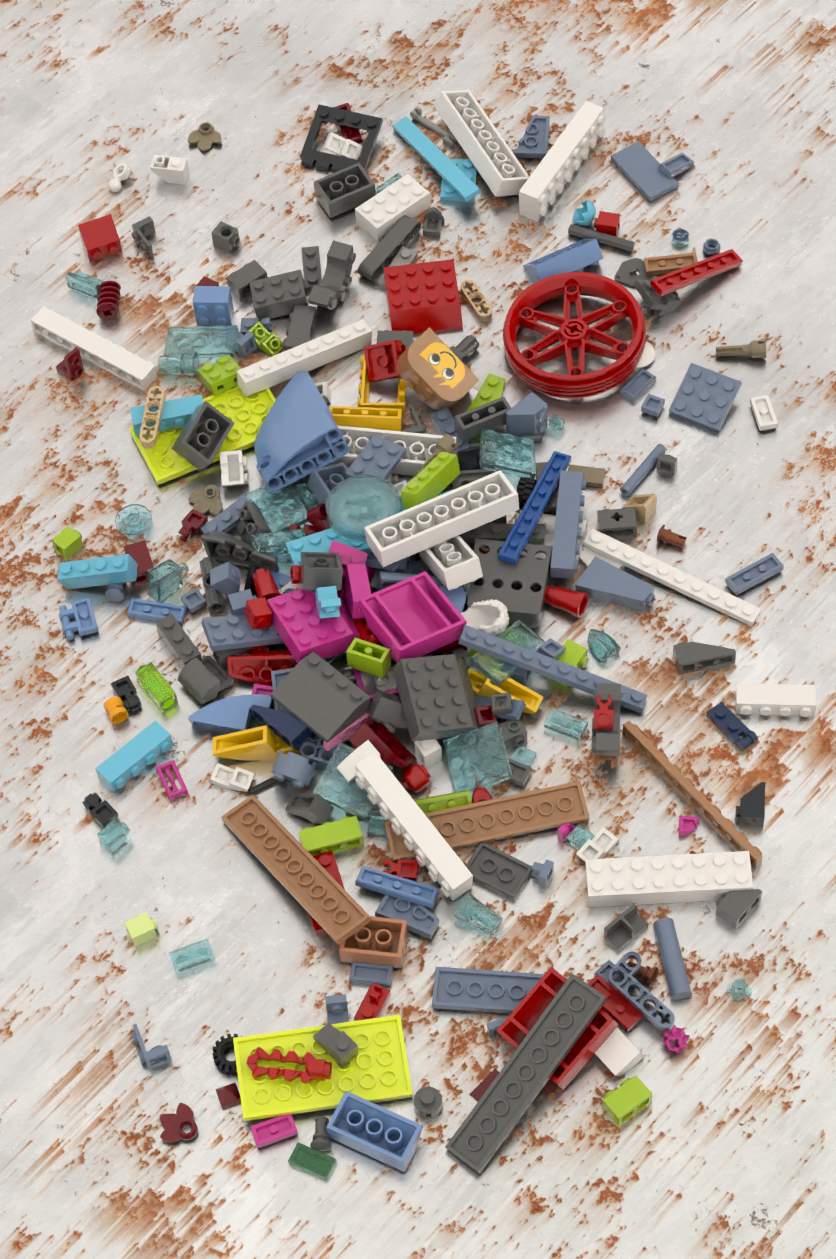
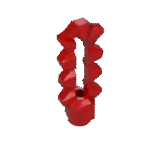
M257 1047L256 1052L248 1056L246 1063L252 1071L253 1078L268 1074L270 1080L283 1076L285 1081L291 1082L300 1076L303 1084L313 1080H330L332 1073V1062L316 1059L310 1052H307L301 1060L295 1051H289L286 1057H284L278 1049H274L269 1055L261 1047ZM259 1060L298 1063L300 1065L305 1064L306 1071L272 1067L265 1068L258 1066Z

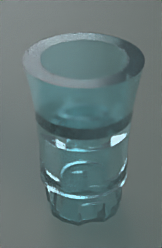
M197 352L159 356L158 371L160 373L197 377L199 358Z
M470 892L463 897L454 914V917L467 921L492 935L498 930L503 920L500 915L480 902Z

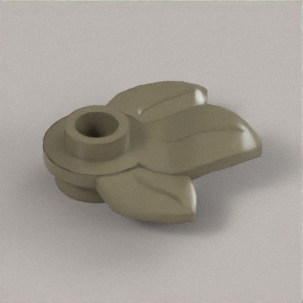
M208 122L201 123L198 130L191 132L188 137V143H197L201 151H207L212 147L213 143L221 142V134L215 131L212 124Z
M207 485L204 489L192 492L188 501L194 503V510L202 514L209 511L214 517L220 514L223 505L219 499L220 490L215 485ZM213 491V494L208 495V492Z

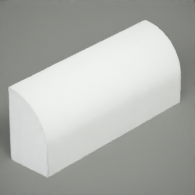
M618 1027L595 1052L615 1076L623 1075L644 1057Z

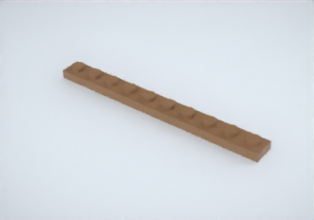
M630 721L624 723L623 735L736 851H749L750 863L755 870L760 867L763 857L760 849L753 846L748 841L747 836L742 832L740 833L735 828L733 822L730 819H726L721 814L720 809L716 805H712L702 791L699 792L695 788L692 780L686 778L681 773L679 767L675 764L673 765L668 760L666 754L663 751H659L655 747L654 742L642 734L641 729L637 725H633Z

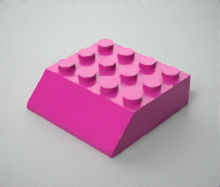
M426 571L359 599L368 627L385 648L390 649L391 656L396 663L401 659L421 657L459 640L463 628L467 624L464 617Z
M300 588L267 599V603L273 613L271 622L297 664L313 651L322 659L346 652L354 638L361 639L350 611L338 591L337 597L341 600V607L339 608L340 617L319 618L315 591L311 592Z

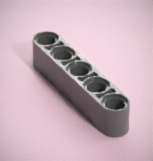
M404 215L361 262L358 267V274L376 281L384 272L383 267H388L401 247H406L419 233L421 223Z

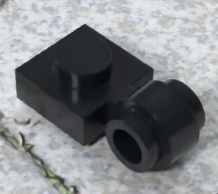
M129 676L111 683L116 696L124 700L122 702L127 712H133L139 709V706H142L137 695L133 696L137 694V691Z
M95 792L86 796L82 802L84 807L90 811L91 816L103 828L119 816L118 812L106 800L102 802Z

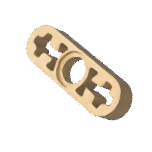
M473 280L463 281L461 283V294L477 319L482 322L491 320L492 307ZM475 298L481 300L479 303L472 302Z

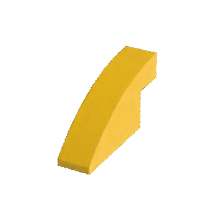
M470 668L468 669L474 696L491 697L494 694L510 692L512 699L525 702L526 706L523 713H536L543 699V696L493 668L487 677Z
M267 725L213 737L212 754L216 757L245 761L276 760L279 750H284L283 754L286 755L288 751L300 755V746L294 751L276 736Z

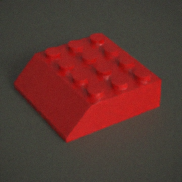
M454 259L383 267L392 331H413L414 336L422 335L429 327L435 333L463 330Z
M551 966L496 1031L517 1049L567 979ZM600 1009L550 1079L564 1090L618 1027V1024Z

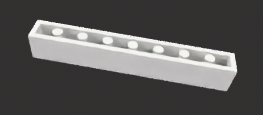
M43 306L31 319L34 332L69 351L77 347L82 358L143 391L157 378L156 367L152 362L145 361L137 354L127 351L124 347L117 346L94 331H89L83 325L74 323L68 317L61 316L53 309Z
M364 320L345 326L238 370L237 385L245 397L291 379L298 371L308 372L364 349V346L372 345V330Z

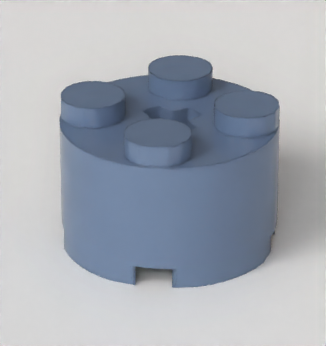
M279 750L271 773L274 774L273 779L284 782V780L292 782L291 786L300 790L303 787H308L317 764L313 762L310 765L308 764L309 759L289 751L286 755L283 754L284 750Z

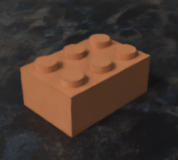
M370 916L371 922L340 944L341 962H361L402 968L408 935L407 920Z

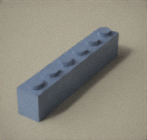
M562 470L560 472L550 567L551 577L574 579V572H578L579 560L575 559L576 555H580V544H577V539H581L582 528L579 527V523H583V511H580L581 506L584 507L585 495H582V490L586 491L587 479H583V472Z

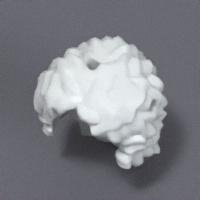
M493 599L482 600L477 603L473 602L471 607L465 612L460 613L467 621V626L496 637L505 631L510 619L507 607L502 602Z

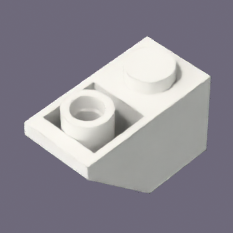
M153 156L150 165L151 171L168 183L186 184L189 174L187 158Z

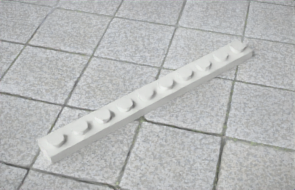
M593 528L583 542L584 547L751 627L761 612L760 608Z

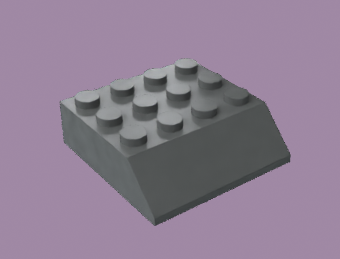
M455 654L401 659L394 666L393 671L411 741L483 734V726H478L474 710L477 707L464 659Z

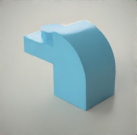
M336 586L316 588L315 597L319 618L340 617L339 608L341 607V600L337 597Z

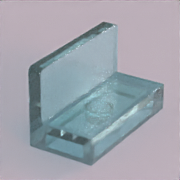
M80 271L76 274L68 272L65 276L68 288L95 299L98 298V288L104 282L103 280Z

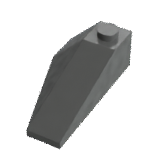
M212 531L203 534L201 537L207 556L215 558L218 562H230L231 564L245 567L253 564L272 572H279V567L274 557L231 534Z

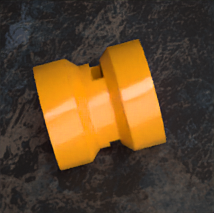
M111 697L103 705L105 711L109 713L108 717L113 724L123 722L129 715L126 708L123 707L120 697Z

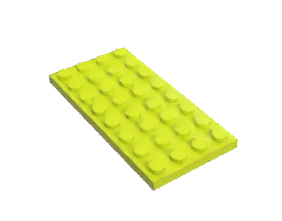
M236 386L217 396L212 395L203 399V403L207 401L234 422L233 427L211 463L220 460V452L243 451L254 446L256 436L276 401L269 388L245 397L240 388ZM134 427L129 428L130 434L157 485L197 470L195 466L171 449L184 427L159 431L157 443L151 448H144L140 443L139 435L135 436Z
M400 1015L331 1024L337 1030L344 1031L358 1045V1055L343 1068L313 1039V1036L325 1025L233 1038L243 1121L337 1108L345 1091L372 1103L413 1097ZM257 1047H261L269 1055L274 1049H278L284 1057H286L289 1051H295L301 1060L307 1052H310L316 1059L332 1062L330 1080L325 1079V1081L313 1080L307 1084L302 1083L300 1076L291 1082L285 1081L283 1076L270 1080L268 1074L253 1078L252 1071L246 1064L247 1058L256 1052ZM259 1060L258 1066L265 1068L272 1067L306 1071L305 1064L300 1065L298 1063Z

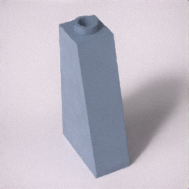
M596 556L575 583V591L588 593L589 598L643 611L655 599L653 586Z

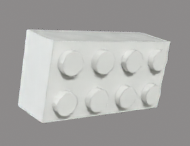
M406 174L355 209L356 223L379 242L404 215L413 219L431 207L430 192L409 174Z
M459 535L419 552L420 558L448 591L483 577L479 557Z

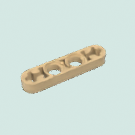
M153 386L148 391L139 435L140 443L144 448L154 447L157 443L165 403V392L161 386ZM152 407L159 408L156 412L149 411ZM151 421L156 423L152 427L146 426V424Z

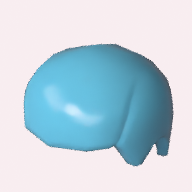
M589 200L581 202L582 208L575 209L572 220L574 225L586 227L594 221L596 208Z

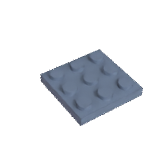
M691 363L668 411L673 415L719 432L742 383Z

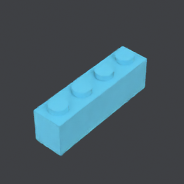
M202 394L165 401L159 431L185 427L196 407L203 403ZM145 405L130 408L135 436L140 435ZM152 407L149 411L156 412L159 408ZM151 421L148 422L146 426L152 427L156 423Z
M129 554L59 563L58 581L67 590L136 581L138 564Z
M155 720L95 768L98 778L113 793L117 789H121L127 781L139 775L143 768L152 764L158 756L171 748L173 745L171 734Z

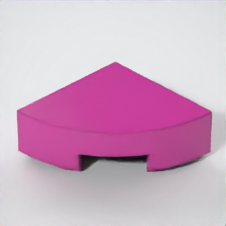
M679 816V837L692 834L699 825L700 817Z
M569 822L563 824L558 828V839L561 842H565L576 831V827Z

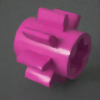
M673 1025L671 1031L669 1029L665 1030L664 1035L666 1037H664L662 1043L667 1045L668 1051L672 1050L679 1053L681 1048L686 1050L690 1035L685 1034L684 1027L681 1029Z

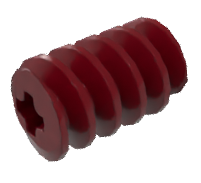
M110 280L104 281L99 285L96 312L104 320L117 318L121 289L118 282Z

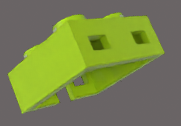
M226 355L216 360V363L203 365V367L197 369L200 381L214 396H217L238 386L237 380L234 381V379L237 378V371L242 368L229 355Z

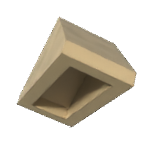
M655 493L632 496L622 508H635L636 519L645 524L656 512L657 496Z

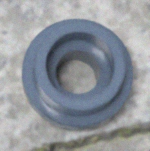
M708 239L703 244V251L708 255H716L720 252L721 246L716 239Z

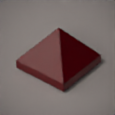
M492 706L474 708L478 726L498 724L496 715H493Z
M236 1082L215 1089L222 1109L241 1103Z

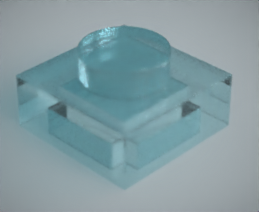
M579 824L566 837V841L580 850L595 835Z

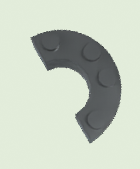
M333 240L327 253V266L324 277L318 286L313 285L307 299L310 304L333 310L340 301H344L345 290L352 282L350 275L356 258L352 245Z
M597 683V691H593V703H597L598 694H600L602 702L608 700V694L611 695L612 702L608 708H614L613 729H593L594 718H592V730H596V735H592L591 753H595V756L619 757L621 684Z

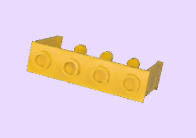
M365 354L361 355L360 361L363 369H360L359 377L362 383H359L358 386L361 398L357 400V407L402 409V416H405L407 385L402 377L398 381L397 403H369L370 382H368Z

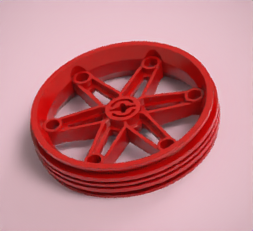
M561 273L532 284L512 303L503 327L504 350L506 358L515 374L532 389L558 398L572 399L595 396L622 383L637 367L646 343L645 319L635 297L620 283L594 273ZM580 295L601 298L612 304L583 315ZM564 297L563 317L534 310L548 301ZM575 303L578 319H569L570 304ZM608 315L611 316L593 327L588 326ZM626 317L629 318L633 329L630 344L603 333L618 322L626 319ZM537 320L559 327V330L537 323ZM520 325L545 336L520 353L516 343ZM591 339H593V340H595V341H598V342H600V343L606 344V345L611 346V347H613V348H612V349H609V348H606V347H603V346H600V345L591 343V342H589V341H590ZM556 342H560L559 345H557V346H555V347H553V348H551V349H549V350H547V351H545V352H543V353H541V354H538L539 352H541L542 350H544V349L548 348L549 346L555 344ZM579 350V367H573L571 351ZM586 353L617 360L603 369L585 374ZM565 354L568 375L548 373L535 366Z

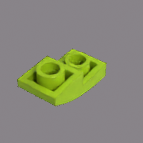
M259 321L248 330L254 334L257 346L271 357L277 355L283 349V342L274 332L270 334Z

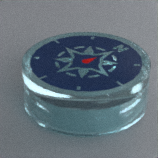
M685 229L674 230L672 242L677 246L686 245L689 242L688 231Z

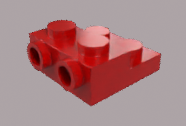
M391 340L364 346L368 382L401 377L397 369V361L399 356L406 350L401 340Z

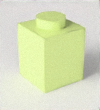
M147 912L124 922L134 947L157 938L155 931L158 929L157 923L153 917L149 918Z

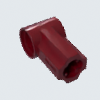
M319 504L307 511L309 523L316 525L319 532L335 527L330 519L331 510L327 504Z

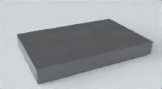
M480 842L465 865L473 875V882L513 902L517 899L532 873V866L485 842Z

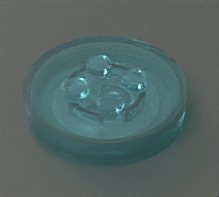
M357 475L341 481L330 491L326 500L327 520L333 532L345 540L356 543H367L364 527L402 512L401 496L397 488L388 480L375 475Z

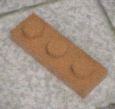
M696 252L644 258L643 261L646 276L668 274L698 262Z

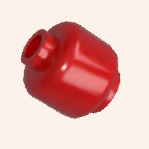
M415 763L402 772L404 780L401 783L407 791L411 789L414 793H418L430 784L429 778H431V775L423 764Z

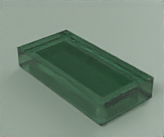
M297 1142L288 1162L291 1165L328 1180L337 1160Z

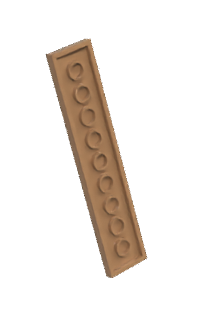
M580 781L425 813L426 817L452 849L556 828L567 822L574 824L590 819ZM390 821L384 822L393 862H397L398 859L415 858L417 856L413 850L409 851L403 843L404 838L393 831L391 827L393 824Z
M251 795L221 817L226 826L338 945L371 922L370 916L254 795Z

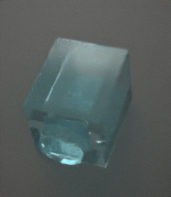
M116 819L112 820L97 834L100 844L112 855H115L131 840L129 827L124 822L119 823Z

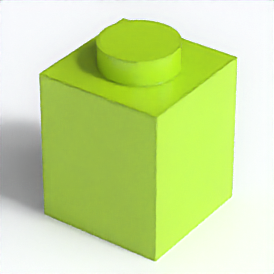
M69 526L52 539L54 550L66 560L83 547L82 535L78 530H73Z

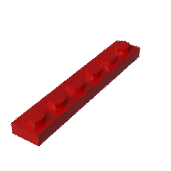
M731 249L652 279L650 285L660 296L741 266L743 260Z

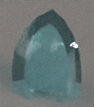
M590 629L588 634L589 651L599 664L606 662V658L612 653L616 655L620 651L621 647L612 637L602 631Z

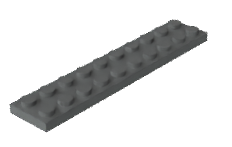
M572 973L445 1148L480 1174L604 1005L607 998Z

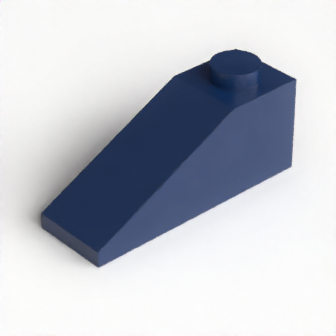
M257 705L251 706L253 716L264 726L267 725L276 736L294 751L311 735L310 729L291 713Z

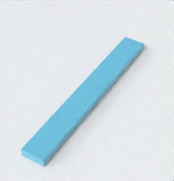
M406 116L392 125L393 129L466 202L481 193L480 189Z

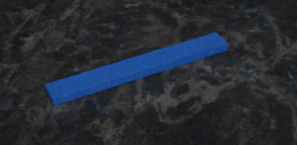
M556 451L553 452L498 554L499 560L516 565L559 484L561 470L566 471L571 462L570 455Z

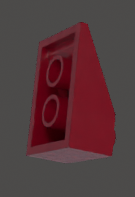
M373 719L365 722L349 739L355 750L369 740L380 753L382 761L401 768H405L417 760L383 723L376 722Z

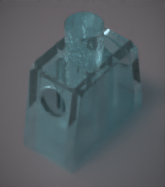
M168 559L149 569L148 595L155 601L163 603L183 586V574L189 571L186 563L176 564L172 559Z

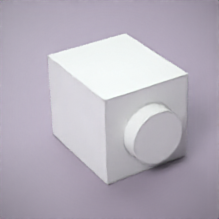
M436 739L414 742L415 754L425 768L442 760V750Z

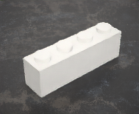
M736 683L735 714L815 716L816 685Z

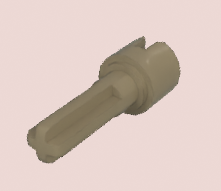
M753 340L747 345L716 347V356L750 355L752 359L767 358L766 340Z
M446 433L436 444L437 450L421 466L416 475L441 451L453 454L460 446L459 443H454L455 439Z

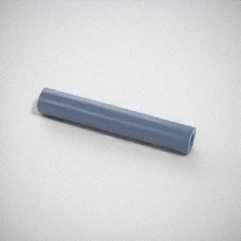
M658 444L620 488L623 495L629 496L657 463L659 454H665L667 449L664 445Z

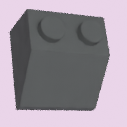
M301 552V584L303 590L313 592L316 588L336 586L337 590H341L343 568L339 553Z

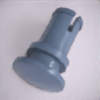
M124 583L111 584L109 589L106 590V598L113 602H121L124 598Z

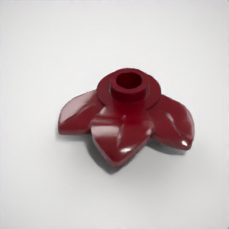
M179 1103L176 1114L160 1115L161 1125L165 1129L160 1135L162 1140L174 1143L180 1139L191 1140L197 1135L198 1127L193 1121L194 1113L188 1105ZM186 1128L191 1129L189 1133H184Z

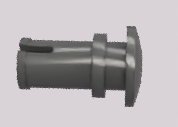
M319 1116L315 1119V1134L313 1135L310 1147L315 1151L323 1152L330 1150L332 1144L329 1142L330 1136L327 1134L326 1129L329 1119L325 1116Z

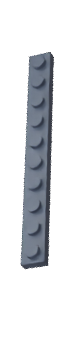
M467 625L464 626L458 642L466 647L593 695V691H597V683L618 684ZM621 685L620 706L642 713L647 694Z

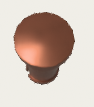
M663 524L658 532L657 542L661 539L664 541L663 543L668 542L683 548L687 537L671 532L672 529H664L665 525Z
M631 961L627 963L629 967H635L637 965L635 963H632ZM641 966L634 977L640 978L642 982L648 981V986L652 987L658 976V967H654L651 970L649 966Z

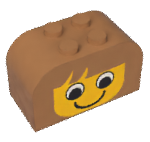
M430 327L399 356L397 361L398 372L405 380V384L417 393L421 401L435 410L450 408L479 381L472 371Z

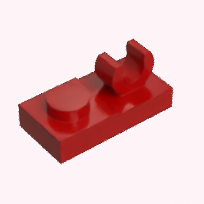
M371 983L355 1014L354 1021L379 1018L391 994L390 990Z

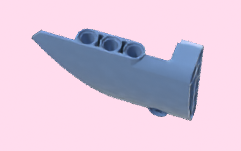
M307 371L296 372L271 407L254 441L258 462L256 468L267 489L270 491H278L310 474L312 469L324 467L343 457L349 449L326 402Z

